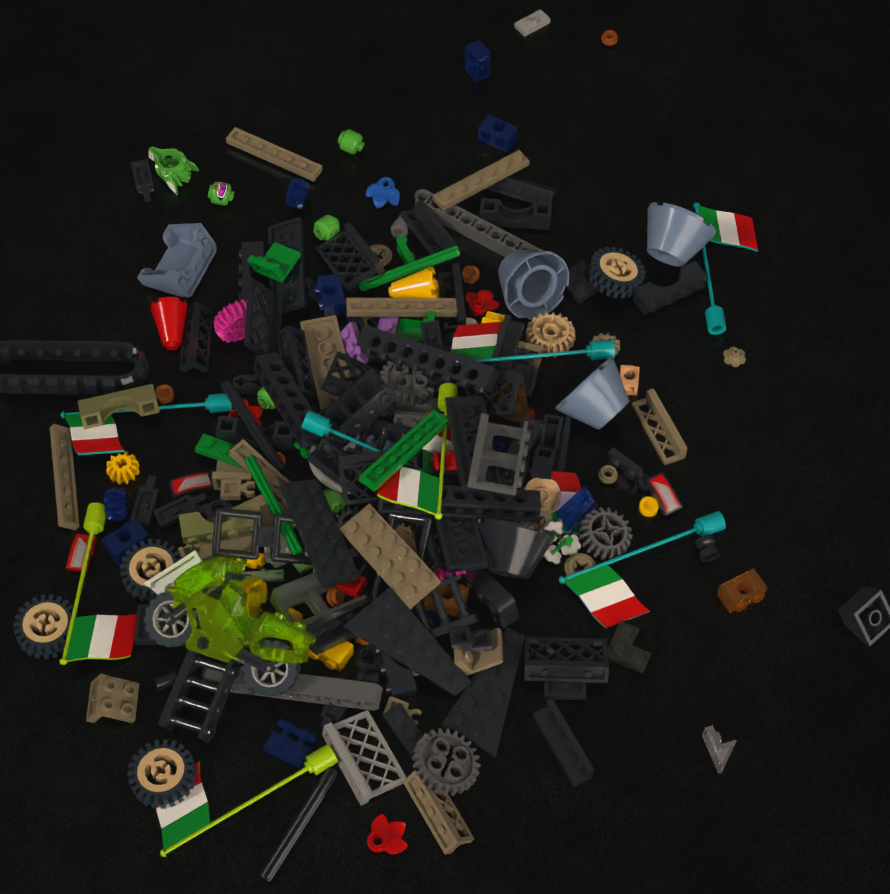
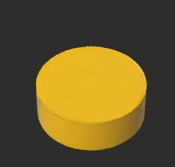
M650 496L641 499L639 504L641 514L647 517L656 515L659 509L657 500Z

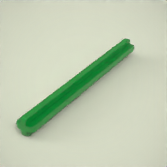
M453 246L386 271L381 276L370 277L358 284L359 289L363 292L460 255L459 248Z
M253 455L246 457L245 463L273 517L275 514H284L256 458ZM281 522V532L294 555L303 551L302 546L290 523Z

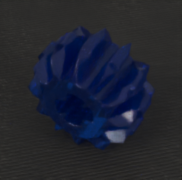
M295 178L291 180L286 196V204L296 209L303 208L309 190L308 182Z
M123 488L107 489L104 499L107 519L114 521L125 520L128 510L126 491Z

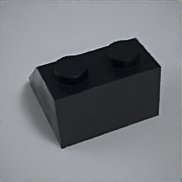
M864 586L838 609L845 626L867 646H871L890 628V607L880 589Z

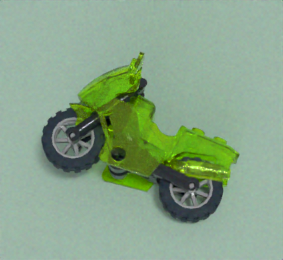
M233 556L211 558L190 567L174 580V586H168L167 592L158 594L155 599L149 602V607L145 609L146 617H144V622H146L145 630L149 632V637L152 640L166 647H178L186 644L188 650L229 663L232 659L244 661L242 672L244 671L245 676L243 677L248 682L249 688L256 691L257 694L267 697L284 694L294 687L296 680L299 678L300 664L308 662L309 654L306 653L310 645L315 644L317 640L309 631L305 630L306 626L298 621L291 623L286 620L287 616L282 613L275 612V614H272L268 611L264 612L260 618L250 616L245 607L248 598L247 592L237 585L245 578L242 573L248 560L242 559L239 562ZM173 604V610L170 612L166 605ZM163 609L165 614H163L162 617H159L160 612ZM159 621H165L167 623L163 629L161 628ZM171 625L174 635L166 633ZM177 625L184 626L185 628L178 633ZM273 637L292 641L293 648L283 641L265 639ZM286 663V673L281 671V665ZM257 670L265 673L262 678L259 677ZM275 672L284 676L281 681H276ZM270 673L273 684L264 682Z

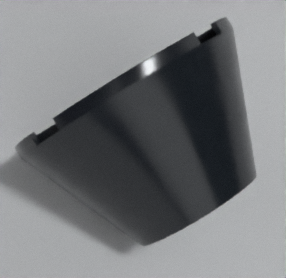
M485 518L484 522H480L481 519H477V525L488 561V567L485 570L497 575L529 579L556 536L551 531L542 528L537 530L530 528V525Z

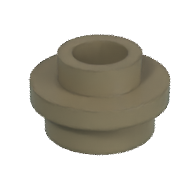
M606 465L599 470L598 477L601 482L612 484L617 480L618 472L613 466Z

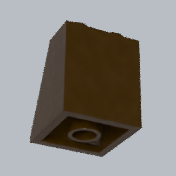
M524 383L519 385L513 417H492V423L519 428L524 415L530 418ZM513 385L503 390L505 395L512 390ZM501 393L499 394L497 402H499L504 397ZM508 401L499 408L500 411L508 410ZM495 435V436L502 437V438H506V439H510V440L513 439V438H510V437H504V436Z

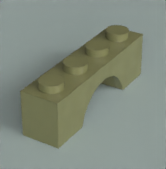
M153 384L78 401L84 430L104 425L107 417L121 410L134 411L141 417L159 413Z
M259 502L241 504L238 506V510L260 512ZM199 512L179 515L183 544L194 545L201 540L212 541L214 523L205 520ZM231 518L229 521L222 523L221 537L235 538L243 533L252 535L254 519Z

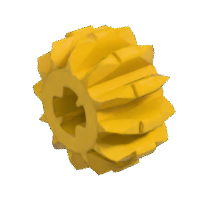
M126 451L121 455L118 452L117 457L111 455V461H107L106 471L113 482L117 481L120 485L125 481L128 484L130 479L135 481V475H139L140 465L133 454L129 456V453Z

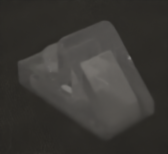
M713 725L705 727L702 736L719 774L723 772L737 740L722 744L721 736L718 731H715Z

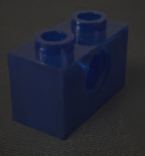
M480 40L465 46V71L475 82L488 77L490 73V51Z
M488 115L478 127V139L502 151L508 152L517 141L518 128L492 115Z
M339 273L317 277L318 284L315 285V291L317 296L320 295L321 299L318 300L319 309L323 310L324 316L345 314L346 302Z
M135 518L123 524L115 532L107 534L102 541L106 551L116 564L120 565L123 556L127 557L126 551L128 549L132 552V546L136 544L139 547V542L143 540L144 544H148L150 537Z

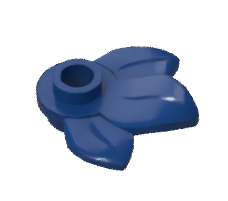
M389 177L381 178L378 183L370 185L366 191L367 197H373V202L377 209L384 206L388 201L397 206L400 200L399 191L394 188V181ZM384 183L389 184L387 187L383 186Z

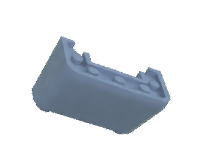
M201 223L170 224L163 234V240L168 249L155 271L151 268H144L137 278L144 286L188 298L193 295L216 254L217 247Z

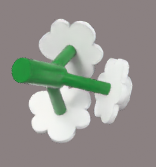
M550 521L548 525L543 527V529L556 534L554 541L560 540L558 546L551 545L544 555L547 561H552L554 564H558L562 557L558 550L561 549L563 555L569 554L571 556L576 554L577 550L581 548L578 536H561L562 523L560 521Z

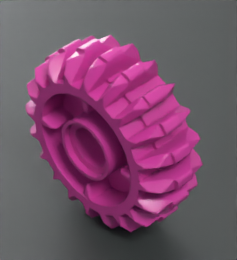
M242 299L240 302L229 303V306L223 307V310L219 311L218 315L214 317L215 332L222 341L226 340L228 343L244 339L247 300Z

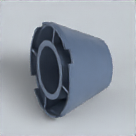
M657 202L649 205L647 212V252L653 258L665 264L682 267L714 237L716 231L711 224L707 226L703 223L704 218L687 209L668 203L659 206Z
M516 250L508 254L499 266L498 275L505 304L509 311L518 318L532 320L533 317L537 318L539 314L544 316L545 312L550 313L563 299L564 296L562 294L565 287L569 284L568 267L565 261L553 252Z
M612 356L580 383L555 409L598 430L629 403V399Z

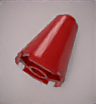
M179 297L159 298L157 303L154 304V301L151 303V311L162 345L167 350H176L182 343L188 303L186 300L184 302L180 301Z

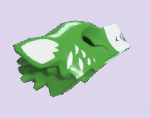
M153 146L149 149V158L155 162L157 174L165 180L169 188L176 195H178L177 186H182L181 182L188 183L191 179L190 171H199L198 167L193 162L187 160L184 154L177 151V149H159Z

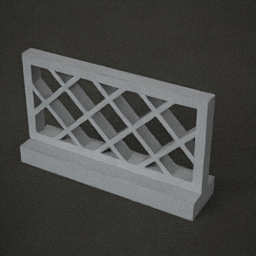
M368 710L336 724L331 722L324 725L322 736L337 757L338 765L360 805H364L369 802V799L404 784L403 782L407 777ZM366 718L369 723L368 729L356 726L357 721ZM345 727L352 731L350 736L346 737L340 735L338 729ZM354 731L366 734L364 742L352 739ZM368 735L378 739V747L366 743ZM350 743L362 747L359 755L349 751ZM364 748L376 751L373 760L361 756ZM378 752L388 756V764L376 761ZM359 761L372 764L369 773L359 769ZM374 765L386 769L384 777L371 774ZM388 770L396 772L400 779L395 781L386 779ZM369 779L382 782L380 788L372 791L368 785Z

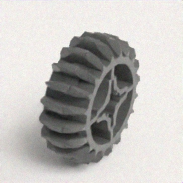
M602 507L597 511L594 509L590 514H586L585 519L580 523L582 527L579 528V533H581L579 540L584 541L582 547H588L587 553L593 551L594 557L600 555L601 560H604L607 556L611 560L613 557H619L626 552L631 544L632 535L629 533L632 528L626 527L629 521L622 520L624 514L618 516L616 515L617 510H614L612 513L610 508H606L604 511ZM598 522V529L592 531V524ZM619 536L618 544L613 545V539Z

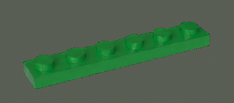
M431 411L359 476V481L375 492L448 425L449 420L437 411Z

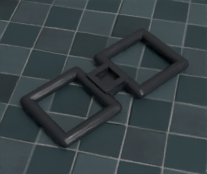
M216 508L211 551L213 556L257 560L261 546L271 547L270 558L273 562L312 565L309 557L279 554L281 522L294 523L291 515L275 514L273 527L262 526L261 512ZM223 516L254 519L251 551L220 549Z
M388 513L387 523L392 528L394 527L395 520L423 524L417 556L424 562L432 518L422 515ZM377 572L371 594L373 601L380 596L383 581ZM414 606L410 609L413 614L415 609Z

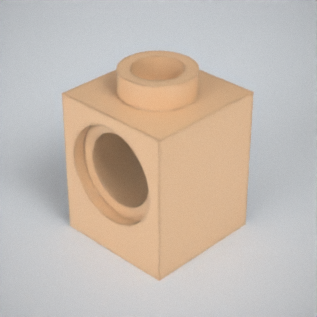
M621 365L620 377L627 395L637 396L640 367L632 365Z

